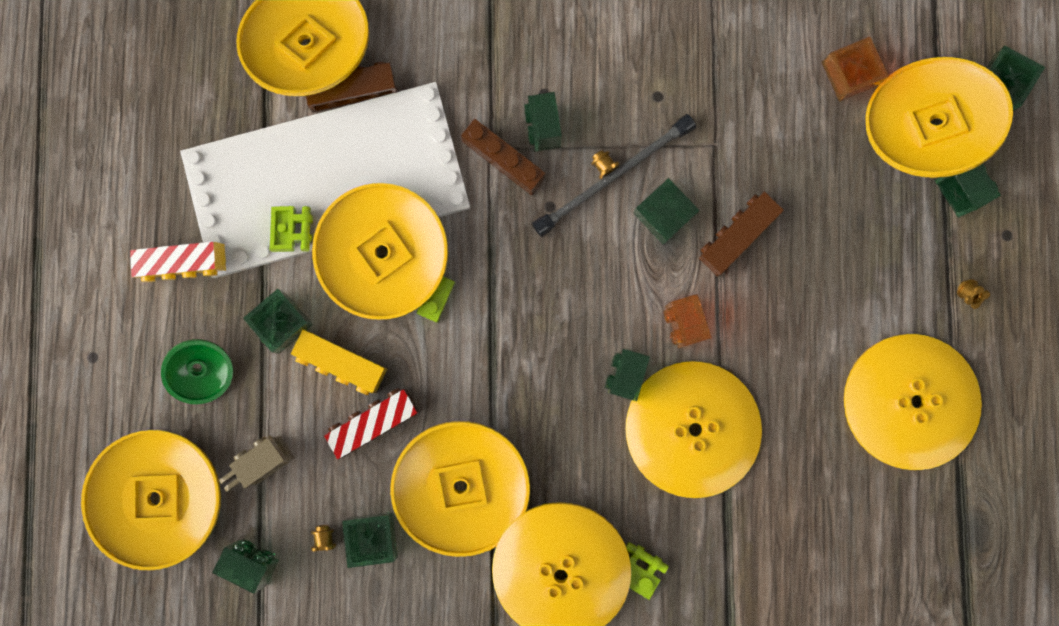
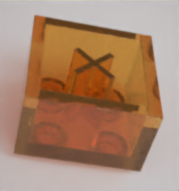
M871 37L833 51L821 62L839 102L879 86L889 77Z
M698 294L672 301L665 306L666 310L663 311L664 318L667 324H671L673 332H670V337L673 345L677 344L678 349L712 338Z

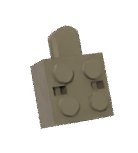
M270 435L267 438L264 436L253 443V449L243 450L234 456L235 461L229 465L232 471L222 477L219 482L224 484L234 477H237V479L224 487L225 491L229 492L242 484L244 489L258 485L295 459L281 436L272 437Z

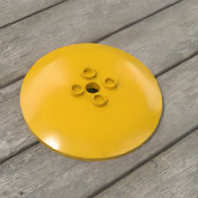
M255 0L245 12L240 22L236 39L237 52L247 74L261 87L286 96L313 95L336 86L357 68L368 46L369 23L359 0ZM303 40H311L309 44L301 45Z
M953 57L923 59L896 70L877 87L868 103L866 111V132L875 152L886 163L897 170L920 177L954 176L978 167L1000 149L1011 128L1013 105L1004 83L987 68L969 60ZM933 119H941L943 123L941 125H933L931 121Z
M372 183L347 191L326 209L315 230L312 258L321 286L337 305L359 317L376 320L392 319L404 316L421 307L437 290L447 266L448 243L440 218L423 198L398 185ZM380 246H385L388 249V255L383 259L377 256V249Z
M897 335L872 345L853 365L844 391L845 415L856 440L876 459L901 469H931L954 459L972 440L981 417L982 402L980 388L970 365L950 345L925 335ZM915 395H918L922 400L919 408H915L912 405V398Z
M682 362L657 371L639 387L630 403L626 417L627 445L638 469L650 482L660 489L681 497L704 498L728 490L737 484L750 470L758 455L761 444V418L752 394L736 376L719 366L709 363ZM693 423H698L701 426V433L698 436H692L689 432V427Z
M452 421L430 427L408 443L395 464L391 478L390 495L393 510L400 525L414 541L438 554L465 557L481 554L497 547L507 527L517 517L526 512L529 502L530 484L527 468L522 456L504 435L491 427L476 422ZM457 481H464L467 484V488L463 491H458L455 489L454 484Z
M163 430L131 433L106 447L91 465L81 494L83 521L94 544L114 562L138 570L167 568L193 555L202 547L212 533L221 506L219 479L208 456L189 439ZM153 492L160 495V502L157 505L153 504L150 499Z
M564 502L548 503L534 507L521 514L504 531L494 553L492 567L493 583L500 603L510 617L520 626H605L617 615L626 600L631 583V563L627 547L621 535L602 515L578 504ZM557 570H564L567 572L568 577L564 580H558L554 574Z

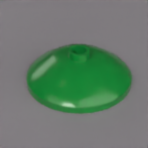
M192 339L177 344L166 354L161 365L163 386L172 397L187 404H205L219 398L228 389L233 377V366L227 352L216 343L203 339ZM200 364L201 368L196 369L193 365Z

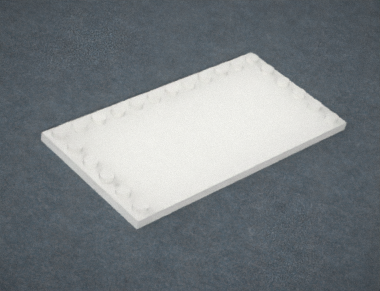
M436 82L180 151L203 243L218 242L225 244L226 271H219L217 276H211L214 279L312 252L315 230L326 209L338 197L362 185L387 183L404 187L423 198L434 209L438 217L471 209ZM294 206L296 214H302L303 206L311 207L313 223L310 224V234L312 235L310 251H301V243H295V251L271 252L269 250L271 207ZM295 224V233H301V224Z

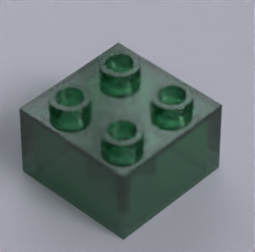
M1004 45L994 54L986 68L1004 83L1010 94L1014 112L1024 104L1045 66Z
M555 92L528 96V104H524L526 124L531 125L527 126L529 145H534L535 152L561 148L562 133Z
M984 164L961 174L939 177L934 180L958 218L981 208L1001 196L997 184L988 176Z
M668 178L635 208L633 214L664 245L700 210Z
M276 289L243 317L244 321L266 347L276 354H280L299 338L302 330L307 331L313 326L311 321L288 294L281 289Z
M621 349L619 353H614L611 362L614 370L612 375L607 376L604 388L608 389L607 394L637 402L650 356L627 349Z
M393 512L349 517L342 521L347 568L395 562L398 558Z
M242 539L225 546L212 573L255 594L268 584L279 560L274 558L275 555L272 552L264 549L260 551L254 548L252 542Z

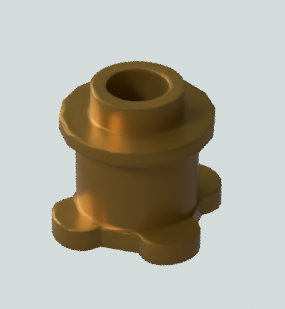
M601 150L592 157L594 161L591 165H595L600 172V179L616 170L620 165L618 161L614 162L609 156V151L604 152Z
M969 279L960 283L957 295L965 299L964 302L967 305L977 309L985 299L989 298L990 292L988 290L984 291L982 286H978L976 280Z
M329 525L315 526L316 530L311 531V534L314 535V545L311 547V551L333 550L336 547V543H333L332 540L334 529H330Z

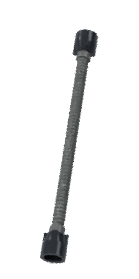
M685 114L672 125L668 133L602 178L600 182L595 183L593 187L591 186L588 190L579 194L570 203L558 209L556 213L546 214L533 221L531 224L541 238L556 226L555 224L559 222V218L564 217L566 213L568 214L573 208L578 207L580 203L582 204L585 200L596 194V192L601 191L603 187L608 186L610 182L615 181V179L629 171L633 166H636L640 161L642 162V160L649 157V155L656 152L672 139L681 138L695 130L696 124L692 117Z

